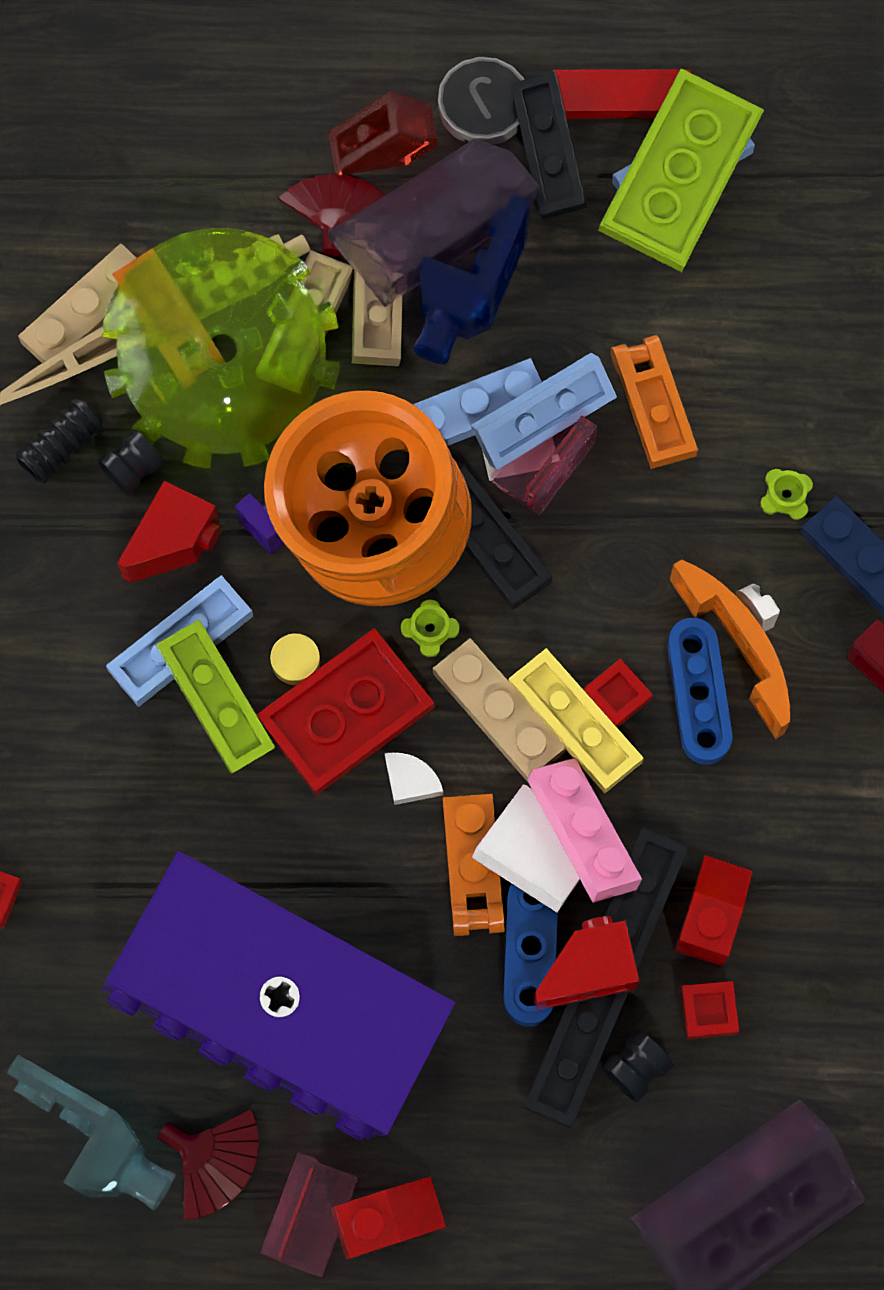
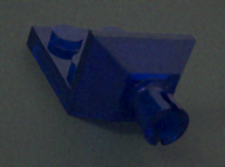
M512 194L506 209H497L489 230V235L493 236L488 250L483 248L479 250L472 273L425 256L422 257L420 262V305L424 326L413 349L418 356L435 364H447L457 337L469 339L490 330L527 244L530 211L529 199Z

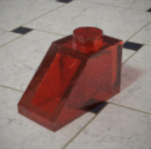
M393 91L388 92L328 132L335 173L339 175L406 166L438 146L431 104Z

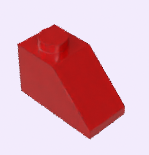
M164 481L117 562L122 578L132 583L197 563L204 550L211 551L220 536L222 526L219 525L220 521L216 506Z
M706 855L704 856L674 951L723 967L730 954L753 871Z
M611 916L584 921L582 923L583 929L574 931L536 990L534 997L536 1010L636 990L639 977L626 921L613 923Z
M431 1177L386 1189L331 1208L346 1260L446 1227Z

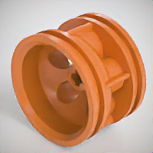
M350 391L325 398L311 405L292 420L278 438L267 463L264 495L267 512L275 531L289 550L298 558L310 576L326 591L345 601L366 606H388L417 598L439 584L450 573L466 547L472 523V504L466 481L435 424L419 408L402 398L377 391ZM394 450L408 452L409 464L402 476L390 480L381 475L380 463L386 454ZM338 463H349L355 466L356 469L355 483L350 489L345 491H336L325 486L326 473L333 465ZM420 497L433 498L430 509L422 522L411 523L407 521V508L413 500ZM381 500L383 506H375V513L368 514L366 511L367 507L374 508V502ZM340 517L348 522V532L342 539L335 542H323L317 539V530L326 519ZM388 538L397 542V547L379 555L367 557L368 550L375 541Z

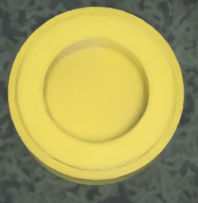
M285 635L274 644L271 650L270 659L273 672L279 680L286 684L297 685L320 667L318 647L312 639L305 635Z

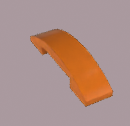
M684 560L673 564L669 580L695 618L713 610L760 681L752 690L749 697L750 702L774 738L778 739L783 736L790 723L788 689L779 659L761 625L741 600L712 575Z

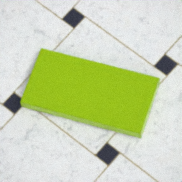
M681 68L612 200L598 231L682 272L764 109Z

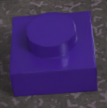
M249 493L235 505L239 523L270 555L284 544L270 521L265 502L260 504Z

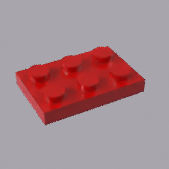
M374 628L256 714L265 731L317 796L433 710L435 703Z

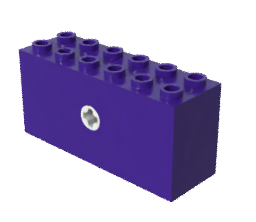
M177 851L101 988L102 991L109 994L106 1003L131 1017H134L138 1010L156 1019L152 1028L177 1042H180L184 1036L189 1037L202 1044L198 1053L205 1058L224 1067L226 1064H230L231 1061L247 1069L244 1078L270 1092L272 1089L276 1090L278 1086L293 1094L289 1101L291 1104L313 1116H317L318 1113L321 1115L324 1112L338 1118L335 1125L338 1130L360 1141L363 1138L370 1140L371 1137L388 1135L456 1003L180 851ZM273 990L280 994L277 1002L282 1005V1007L275 1011H271L268 1008L271 999L266 996Z

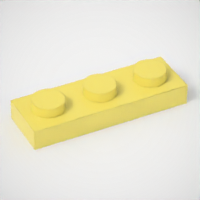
M547 648L509 678L510 684L562 741L569 754L576 758L579 765L604 793L608 792L643 762L644 758Z

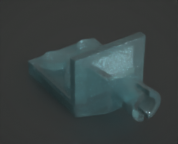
M17 1055L7 1071V1074L18 1082L14 1091L25 1100L48 1113L53 1105L61 1108L62 1112L59 1117L71 1127L90 1137L63 1183L85 1197H118L120 1192L127 1193L144 1202L152 1210H156L169 1191L175 1174L169 1170L162 1169L146 1159V1156L143 1155L145 1150L130 1124L118 1112L22 1056Z

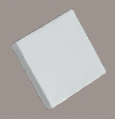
M523 784L479 843L472 858L555 912H558L580 881V878L533 790Z

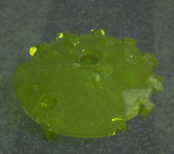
M210 228L187 232L159 244L143 255L129 269L114 291L106 310L102 337L117 339L118 368L104 371L111 396L115 398L127 393L132 404L142 416L131 428L139 431L152 445L163 435L169 440L186 447L183 462L196 467L210 468L212 453L230 454L241 452L244 467L268 460L270 455L265 445L280 437L292 420L309 408L319 386L334 390L339 375L340 362L325 360L326 343L324 331L338 328L336 314L330 301L316 307L309 292L301 283L311 273L310 269L303 263V260L289 249L269 238L249 231L232 228ZM224 335L233 340L236 352L231 361L220 363L211 358L208 346L212 338Z

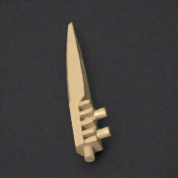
M279 234L262 242L259 241L253 244L249 249L241 253L240 251L220 264L218 262L210 266L208 270L200 274L197 273L189 278L174 282L199 321H202L294 273L293 260L309 252L310 247L302 234L284 244ZM132 310L65 348L0 392V405L79 374L153 338L136 311Z

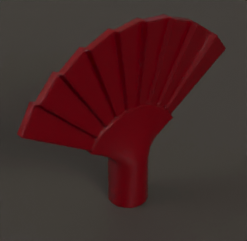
M337 174L317 175L313 178L301 180L300 183L289 187L286 192L278 197L279 201L310 220V223L322 230L321 253L330 258H336L340 255L341 235L345 230L392 207L386 196L374 185H370L360 178Z
M252 1109L196 1135H190L167 1121L156 1138L181 1154L182 1174L184 1173V1220L204 1217L217 1212L232 1202L244 1189L257 1161L259 1137Z

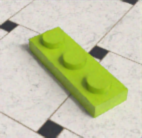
M200 619L155 645L230 773H234L275 748Z

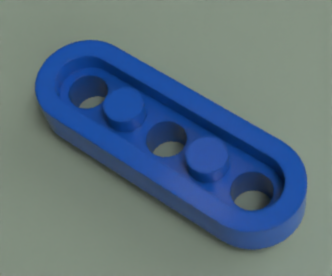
M686 618L679 621L672 628L667 643L680 738L685 754L692 761L703 765H710L719 762L726 756L733 739L720 649L716 631L708 622L699 618ZM693 640L699 644L701 650L697 653H689L684 649L683 643ZM694 687H701L707 692L708 697L704 700H696L691 696L690 690ZM701 734H708L713 737L715 744L710 748H704L699 745L697 737Z
M511 884L507 898L503 1004L507 1015L514 1022L523 1026H535L544 1022L549 1017L553 1007L536 1010L535 1005H524L520 1001L519 995L526 989L536 992L556 961L558 912H555L541 902L537 905L526 903L523 898L525 892ZM527 939H534L540 944L541 950L536 955H527L521 948L522 943Z

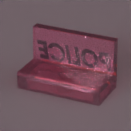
M581 416L575 425L567 427L506 464L494 478L493 484L537 515H540L595 444L597 425Z
M298 1152L260 1253L264 1257L322 1278L338 1236L331 1208L351 1200L358 1177L321 1164L317 1158Z

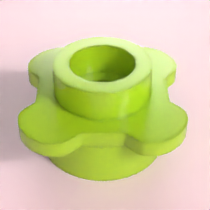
M780 469L769 471L765 477V482L768 485L767 494L761 499L760 503L762 510L770 515L776 512L789 514L794 520L804 518L808 512V506L805 501L807 493L813 487L812 480L807 475L799 474L795 471H781ZM789 491L791 497H783L782 492Z
M425 600L411 618H406L402 621L401 633L405 638H412L420 646V652L424 656L434 657L439 653L440 646L448 638H455L458 635L459 623L456 619L449 618L437 601ZM432 624L435 629L433 632H428L425 627Z

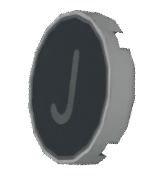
M476 57L460 62L448 71L439 87L438 111L443 125L455 138L465 142V139L470 142H476L477 146L488 147L506 142L521 129L511 83L524 80V78L512 65L497 58Z

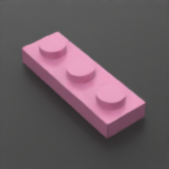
M576 758L533 769L528 778V783L592 902H598L637 890L642 878Z

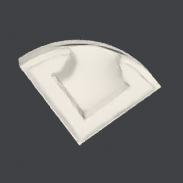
M751 584L736 591L737 597L749 609L764 632L774 627L780 610L770 595L762 597L759 593L760 586L756 584Z
M385 753L394 805L443 795L442 785L437 775L422 760L404 753Z

